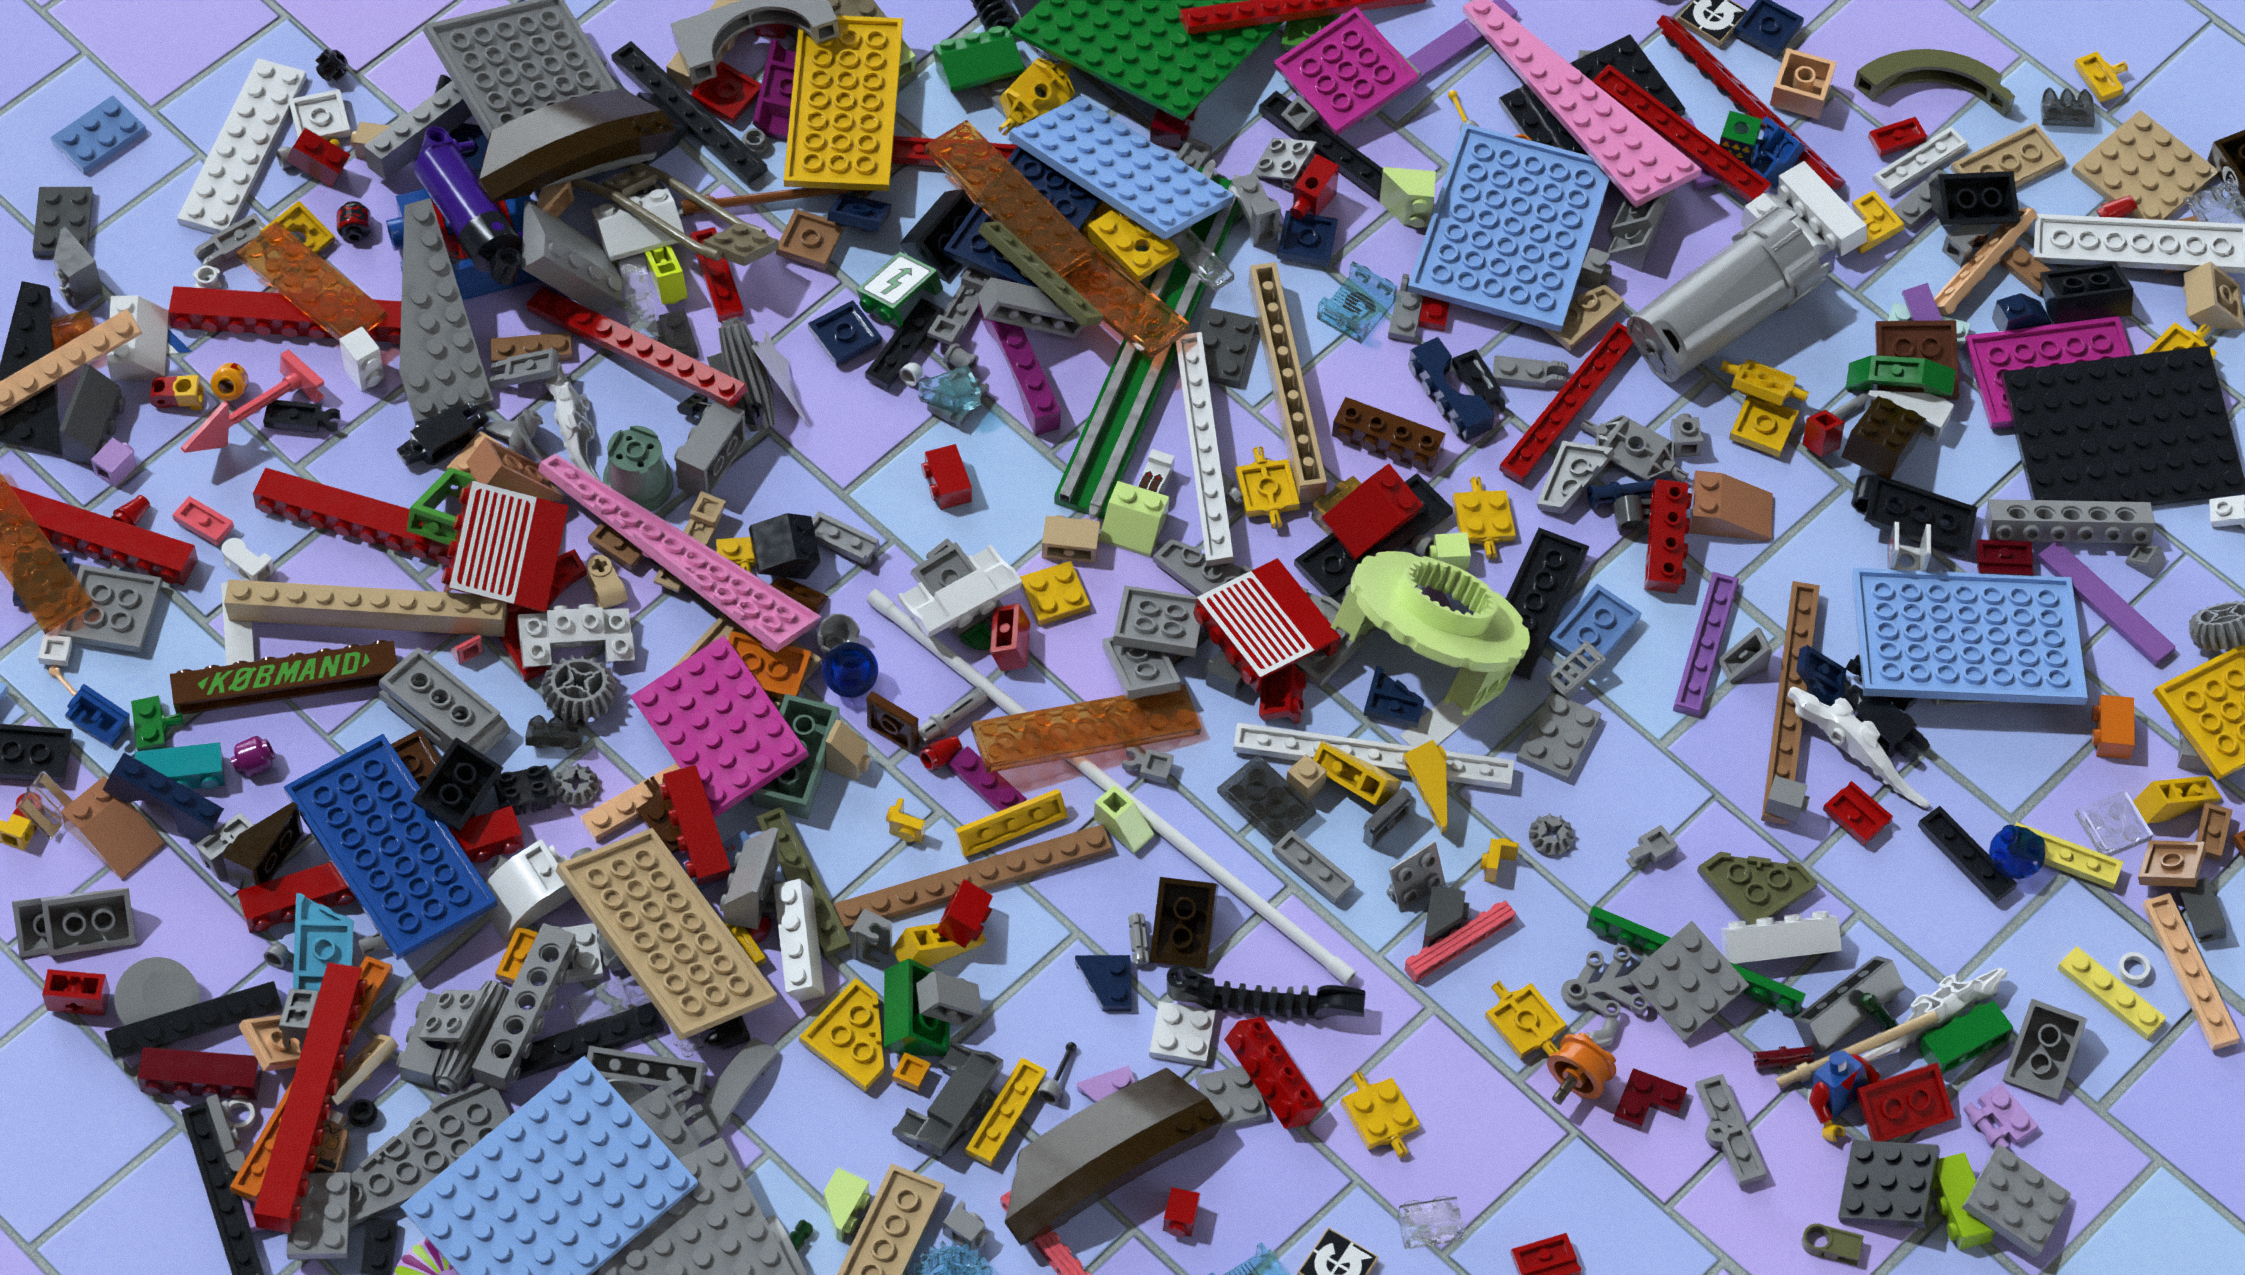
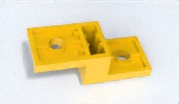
M1104 201L1094 213L1097 215V218L1094 220L1090 219L1077 237V240L1103 267L1116 259L1137 282L1178 257L1180 250L1169 238L1163 240ZM1143 245L1146 246L1149 250L1146 252L1137 251L1135 248L1137 246Z

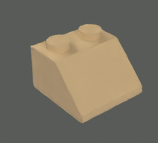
M2211 261L2184 273L2185 285L2183 290L2187 302L2185 311L2191 321L2196 322L2200 326L2207 324L2210 328L2242 329L2245 327L2240 284Z

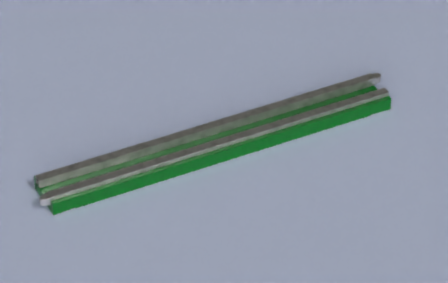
M1214 159L1209 160L1204 168H1199L1198 172L1203 173L1206 177L1234 194L1231 188V180L1214 175L1216 167ZM1235 174L1234 177H1233V179H1236V178H1239V177H1242V176H1239V175H1236V174ZM1235 194L1233 203L1169 237L1180 249L1179 256L1152 273L1054 494V504L1088 514L1090 519H1095L1096 517L1105 518L1108 503L1117 481L1122 482L1176 359L1177 346L1175 336L1187 333L1240 212L1241 206Z

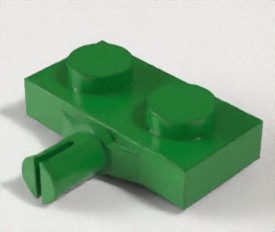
M159 695L131 701L137 750L145 751L167 748V728L180 724L183 725L182 713L165 716L162 711Z

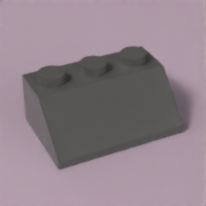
M86 364L78 380L59 432L66 460L92 466L91 459L108 443L110 435L115 434L117 427L116 419L118 414L124 410L125 398L122 397L120 386Z

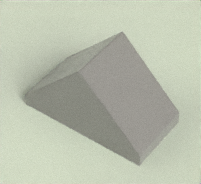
M1757 627L1717 660L1729 682H1735L1766 671L1771 658L1772 648L1761 628Z

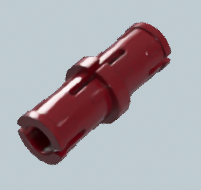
M1811 1045L1789 1049L1786 1046H1780L1778 1050L1754 1051L1753 1058L1758 1060L1754 1061V1067L1756 1070L1771 1067L1788 1069L1790 1065H1800L1805 1062L1810 1064L1814 1062V1057H1811L1814 1054Z

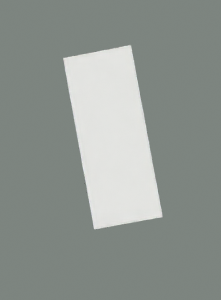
M1443 699L1420 718L1418 729L1409 727L1400 737L1410 746L1419 747L1431 740H1434L1435 744L1438 745L1482 708L1480 707L1468 716L1462 714L1463 708L1458 707L1454 702L1447 704Z

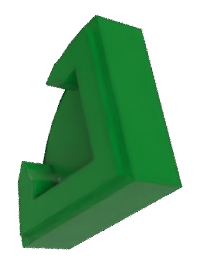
M981 622L962 634L960 641L975 650H990L992 632Z

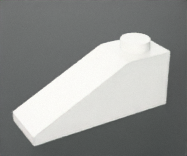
M1870 390L1864 409L1867 410L1877 396L1890 399L1895 404L1907 410H1913L1920 416L1925 417L1926 421L1920 435L1937 443L1951 418L1954 404L1930 393Z

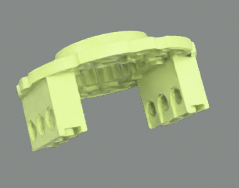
M1398 551L1378 552L1375 557L1366 556L1361 564L1358 563L1352 575L1350 587L1331 625V628L1334 630L1341 628L1345 633L1350 634L1349 640L1352 642L1359 635H1366L1368 630L1376 627L1388 632L1392 639L1400 644L1411 647L1414 652L1448 666L1460 667L1444 702L1447 704L1451 702L1456 703L1458 707L1464 709L1462 714L1468 716L1503 693L1520 659H1523L1530 644L1529 631L1522 624L1523 618L1501 594L1492 591L1486 583L1451 564L1427 556L1418 557L1412 553ZM1421 585L1426 588L1428 585L1432 589L1445 594L1451 593L1453 599L1461 601L1465 607L1469 605L1468 609L1475 612L1472 616L1468 612L1462 614L1459 610L1453 612L1447 606L1441 607L1439 602L1431 601L1430 596L1423 595V590L1416 587Z

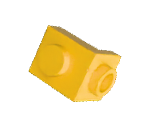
M898 798L896 805L890 806L886 816V822H889V834L898 836L906 842L922 843L925 836V820L904 814V799Z
M1491 838L1489 853H1483L1480 870H1486L1484 881L1495 883L1499 859L1516 861L1519 843L1512 842L1506 838Z

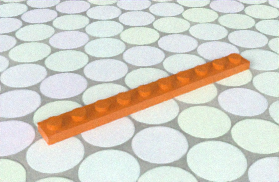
M367 955L360 965L363 978L367 980V990L365 996H360L359 999L360 1014L358 1021H353L352 1040L393 972L391 964ZM292 1082L230 1185L231 1193L257 1203Z

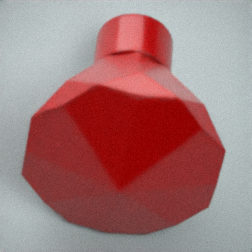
M762 917L758 929L747 927L745 929L755 943H760L767 938L771 929V921L767 917Z

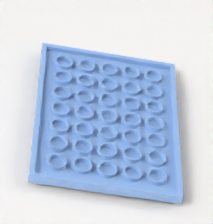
M1463 123L1407 291L1562 332L1610 178L1590 156Z
M1853 568L1852 581L1863 696L2086 705L2088 696L2072 577Z
M583 1056L400 1207L458 1275H592L696 1188L699 1183L592 1063Z

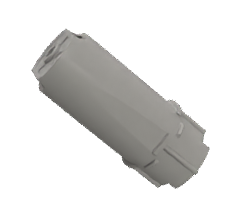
M1775 206L1731 238L1732 243L1628 319L1627 333L1654 375L1666 382L1676 381L1776 311L1786 310L1825 281L1824 277L1828 274L1829 263L1826 262L1820 266L1819 255L1816 254L1802 229L1792 222L1797 217V213L1787 208Z

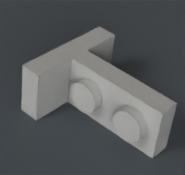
M1256 173L1232 179L1231 188L1251 226L1249 239L1252 245L1257 246L1277 240L1281 211L1277 200L1270 202Z

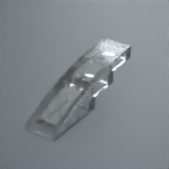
M644 252L618 259L629 328L658 341L659 336Z

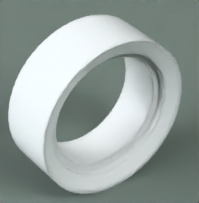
M2129 952L2121 957L2117 972L2125 983L2139 985L2147 979L2151 966L2149 960L2144 955L2137 952ZM2129 960H2136L2143 965L2144 973L2138 976L2131 975L2125 970L2124 963Z
M234 1099L228 1102L231 1110L236 1107H245L250 1111L249 1118L242 1123H233L229 1120L231 1129L236 1127L238 1133H242L252 1128L256 1121L253 1105L249 1101Z

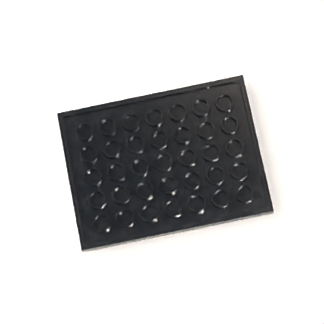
M2209 346L2003 371L2001 374L2031 500L2151 502V506L2245 494V478Z

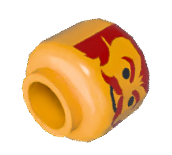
M222 364L212 375L210 381L211 389L219 399L224 401L238 399L247 389L249 383L248 374L239 364Z

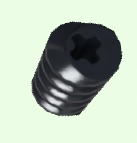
M970 0L985 31H989L994 26H1006L1010 31L1015 25L1016 19L1012 17L1013 13L1005 0Z

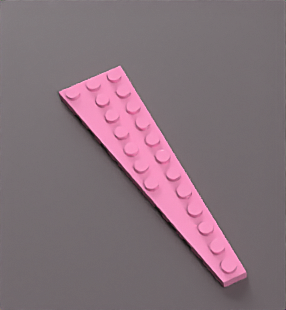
M1473 0L1463 5L1464 15L1635 208L1701 176L1702 169L1491 0Z
M554 454L540 462L538 472L641 549L645 557L654 559L760 640L764 648L776 653L819 624L821 616L559 455Z

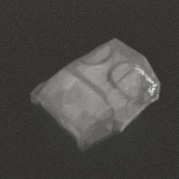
M2232 179L2208 190H2203L2198 194H2191L2183 198L2188 203L2193 215L2197 216L2199 222L2245 224V198L2240 194L2239 188Z

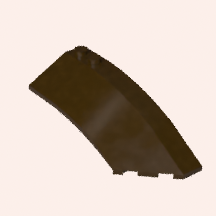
M623 88L564 100L525 114L492 130L487 142L489 143L484 153L481 165L482 170L477 184L491 203L528 196L537 189L580 171L622 158L662 151L676 129L661 109Z
M1166 1067L1097 1101L1021 1149L1018 1153L1017 1167L1004 1223L1020 1246L1067 1224L1070 1219L1146 1172L1214 1139L1225 1120L1208 1097Z

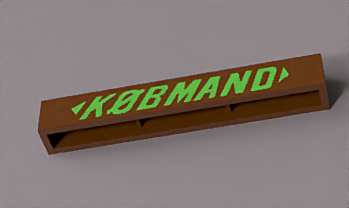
M378 640L368 645L351 644L335 650L323 648L314 653L304 654L296 652L287 657H264L260 661H237L232 665L226 666L209 665L199 670L182 669L170 674L173 705L176 714L182 713V715L379 686V680L397 666L394 641Z

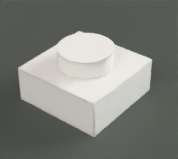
M44 634L38 655L39 664L67 667L73 644L71 637Z

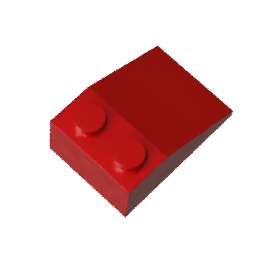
M1388 463L1320 519L1351 557L1356 560L1414 518L1423 504L1390 463Z

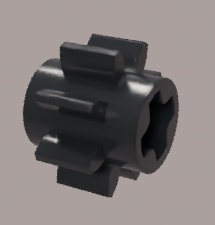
M325 49L315 60L318 63L316 66L317 73L326 81H330L333 78L338 82L348 71L345 67L348 61L338 50H333L330 53L328 49Z

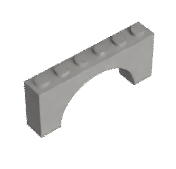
M740 0L670 23L674 42L692 84L717 77L715 65L721 48L733 36L754 26L771 23L791 25L805 31L811 36L815 44L840 36L838 21L829 0Z

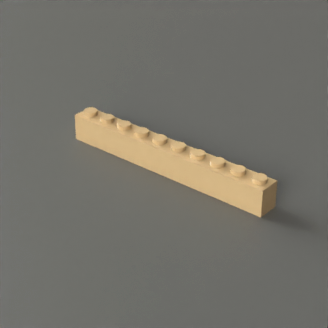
M1273 262L1250 265L1249 289L1299 502L1325 500L1327 480L1277 264Z
M228 579L224 601L229 620L505 637L508 618L506 603L468 593Z

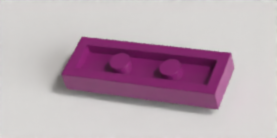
M969 746L965 747L948 762V769L996 812L1025 802L1027 799Z

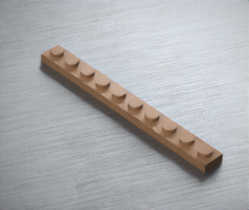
M1797 581L1792 582L1761 821L1789 825L1790 822L1788 819L1765 813V808L1775 775L1793 781L1796 778L1803 719L1795 713L1796 706L1793 700L1788 697V692L1791 687L1807 691V685L1796 670L1799 649L1806 645L1812 647L1820 585Z
M1101 824L834 903V910L847 932L851 930L864 908L885 919H891L948 902L963 879L985 891L1112 853V846L1105 828Z

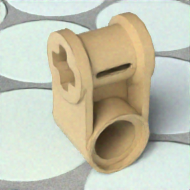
M604 555L591 557L587 563V581L598 607H603V610L627 602L628 597L625 587L610 559Z

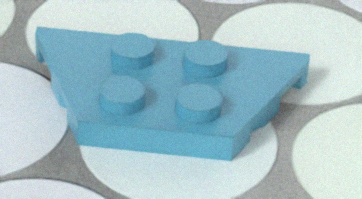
M296 893L293 989L319 991L328 962L352 966L354 921L342 914L339 915L322 904L320 905L306 898L301 893Z

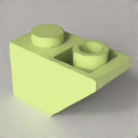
M1115 785L1095 801L1094 819L1100 825L1103 824L1104 828L1131 852L1136 853L1154 837L1153 831L1135 802Z
M837 1167L824 1190V1204L836 1239L842 1242L847 1233L850 1235L853 1233L858 1222L856 1217L860 1210H866L872 1195L869 1194L868 1181Z

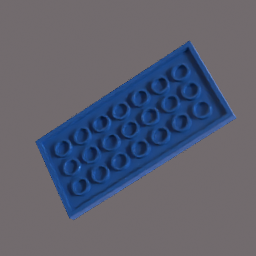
M384 734L283 786L290 801L298 804L300 816L396 960L407 956L498 906L497 899L445 823L411 802L420 787Z

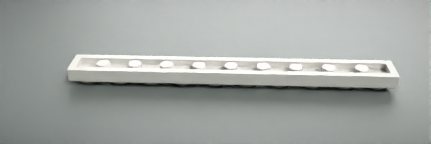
M1202 332L1175 336L1206 562L1207 566L1233 563L1234 556Z
M1237 722L1233 752L1299 761L1305 754L1313 759L1321 741L1387 773L1410 776L1402 762L1404 753L1417 747ZM1445 751L1448 760L1445 761L1447 781L1511 790L1514 760Z

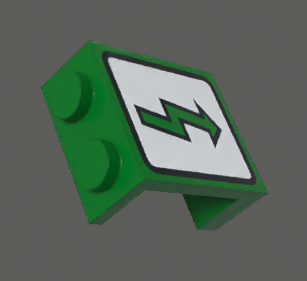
M899 252L857 289V293L860 299L859 304L866 313H872L884 322L891 323L900 328L903 322L898 309L921 289L937 295L943 290L936 269Z

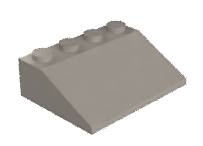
M525 202L521 269L599 314L620 303L622 279L613 262H610L602 245L533 203Z

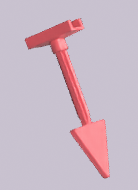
M288 349L280 354V373L285 376L281 383L238 408L230 415L229 404L223 401L185 442L181 450L184 453L226 447L228 445V431L231 426L241 422L287 392L299 389L316 404L324 398V395L318 390L319 387L324 385V380Z

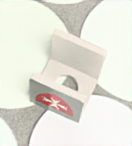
M1894 522L1887 546V569L1926 571L1931 556V524H1926L1920 547L1899 545V522ZM1901 556H1909L1914 564L1911 567H1903L1899 564L1898 559Z

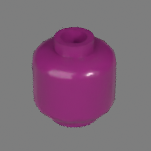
M253 736L234 746L235 756L231 757L232 764L237 772L242 771L247 777H253L272 767L275 753L267 739Z

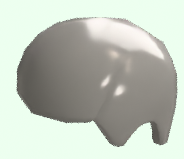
M843 613L831 614L821 622L817 635L818 646L828 656L846 658L855 651L858 645L860 628L852 617Z

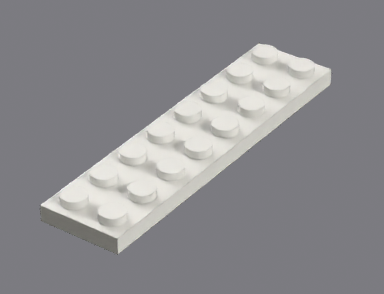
M257 58L177 216L178 224L216 234L235 223L291 111L288 99L298 97L307 79L306 71Z
M2037 214L2034 223L2033 256L2035 260L2045 264L2090 266L2116 262L2119 267L2185 271H2190L2211 261L2225 273L2245 274V224Z

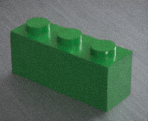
M1994 1000L1986 1005L1980 1003L1973 1007L1967 1015L1963 1017L1955 1016L1944 1027L1938 1030L1932 1028L1924 1033L1918 1051L1928 1065L1938 1063L1943 1075L2008 1041L2013 1026Z

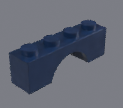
M1436 337L1410 350L1408 367L1412 375H1417L1422 382L1425 393L1431 395L1435 400L1438 411L1442 415L1445 414L1454 433L1459 434L1464 442L1492 430L1494 413L1481 395L1461 394L1448 385L1445 376L1450 371L1452 355L1439 337Z
M123 753L103 788V791L127 804L133 801H146L161 807L174 819L178 833L196 843L212 832L224 810L221 806L126 753Z

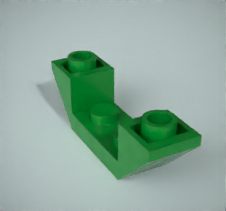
M1871 355L1849 363L1846 390L1870 391L1873 390L1874 384L1923 387L1925 393L1953 397L1956 370L1925 358Z

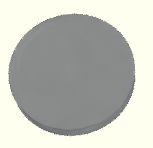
M164 957L146 958L131 965L120 977L114 996L115 1011L123 1026L200 1003L199 987L192 973L181 963Z

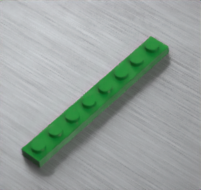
M1594 905L1589 913L1587 929H1590L1598 936H1607L1618 941L1621 945L1643 951L1649 957L1671 939V937ZM1730 962L1749 984V987L1742 992L1743 994L1750 996L1757 1002H1765L1775 1006L1783 1013L1799 1015L1805 999V993Z

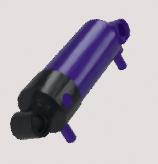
M437 126L428 128L419 156L414 164L415 175L459 239L460 245L475 268L482 272L490 271L491 278L499 284L510 285L514 283L523 259L519 252L521 242H523V231L515 232L505 215L500 212L494 202L491 203L477 184L478 177L462 155V153L474 151L475 143L473 141L458 143L455 139L451 138L445 129Z

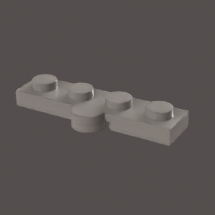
M1720 1074L1696 1081L1695 1089L1710 1121L1706 1129L1705 1139L1711 1146L1722 1148L1738 1187L1765 1179L1767 1172L1724 1075Z

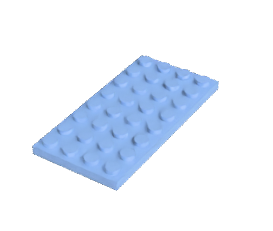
M1080 96L1011 130L1009 134V141L1163 240L1229 206L1234 200V194L1222 185L1215 183L1203 173L1185 164L1184 161L1174 157L1165 149L1155 145L1144 136L1133 131L1124 123L1114 119L1105 111L1100 110Z

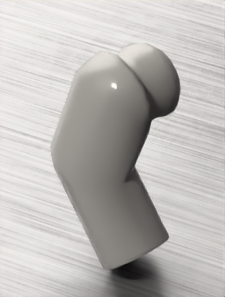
M1607 1017L1601 1030L1592 1031L1591 1033L1586 1032L1585 1034L1601 1048L1609 1047L1613 1042L1619 1021L1615 1018Z

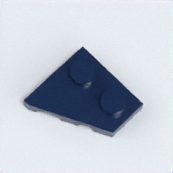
M1808 645L1799 649L1796 672L1813 695L1820 702L1831 707L1835 704L1836 699L1843 698L1847 669Z
M1376 666L1363 716L1418 729L1425 700L1415 692L1409 691L1406 685L1398 679L1394 681L1384 674L1382 667Z
M1075 955V965L1084 975L1090 991L1095 994L1096 1001L1103 1012L1131 1011L1130 955Z

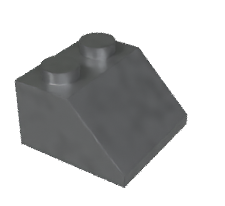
M66 227L62 228L53 259L56 269L54 276L60 285L57 288L60 296L65 301L69 300L77 308L103 291L96 261Z

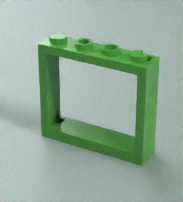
M450 467L410 507L407 531L449 545L451 540L455 541L457 531L453 530V524L456 516L435 510V508L448 495L459 498L463 487L466 488L470 482L477 481L471 474ZM451 486H458V491L451 489Z

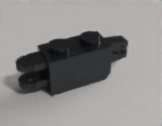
M475 401L468 402L459 408L454 405L448 409L441 410L435 417L426 422L419 423L410 431L411 438L396 449L397 456L405 466L422 459L428 465H436L465 448L475 437L474 431L487 423L488 416L480 412L471 417L479 409Z
M1853 685L1844 693L1843 698L1852 706L1855 713L1854 716L1861 722L1872 721L1880 733L1877 742L1888 757L1892 758L1898 752L1909 762L1917 760L1918 752L1908 742L1923 752L1930 748L1928 740L1916 730L1917 724L1912 717L1900 711L1888 697L1863 696V689L1857 685Z

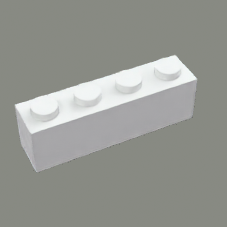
M1805 161L1778 176L1779 196L1793 206L1797 215L1803 217L1809 223L1813 232L1819 233L1825 239L1830 249H1834L1842 257L1867 242V225Z
M801 879L774 885L786 993L797 1002L825 996L813 889Z
M1829 911L1812 912V917L1801 918V914L1785 915L1784 921L1774 922L1773 917L1756 919L1757 924L1746 925L1745 921L1728 922L1729 927L1720 928L1723 956L1733 964L1842 951L1839 919L1837 916L1829 915Z

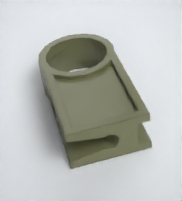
M1814 1223L1805 1229L1802 1236V1247L1810 1255L1857 1266L1864 1235ZM1818 1232L1826 1237L1827 1244L1823 1247H1815L1808 1242L1806 1236L1809 1233Z

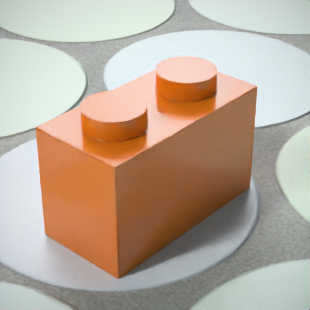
M2100 695L2098 704L2093 705L2091 720L2096 722V729L2092 731L2091 740L2092 745H2096V756L2130 759L2135 746L2134 698Z

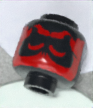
M350 201L337 210L336 215L338 234L350 242H358L366 238L371 232V213L369 209L357 201Z

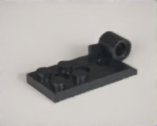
M1878 474L1858 477L1851 501L1852 507L1857 511L1864 512V521L1870 523L1873 527L1892 532L1894 522H1899L1900 536L1921 542L1926 524H1931V546L1964 557L1969 552L1978 509L1976 506L1893 479L1888 480ZM1888 503H1896L1900 507V511L1892 510ZM1914 511H1921L1926 519L1917 518ZM1940 519L1949 521L1952 528L1944 527L1940 523Z

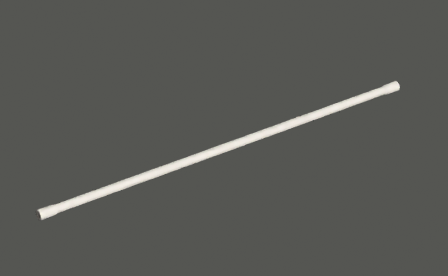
M874 589L868 595L866 602L882 615L890 618L976 688L980 687L988 698L1106 792L1113 785L1118 787L1135 802L1152 829L1324 965L1345 985L1352 982L1357 972L1343 960L1330 953L936 637L931 636L927 638L918 623L911 620L907 614L900 610L893 601L878 589Z

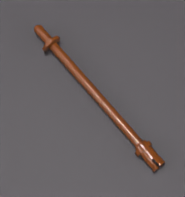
M797 188L715 198L710 196V194H705V197L722 208L859 191H861L864 198L867 197V190ZM681 199L683 216L701 213L713 215L690 199Z

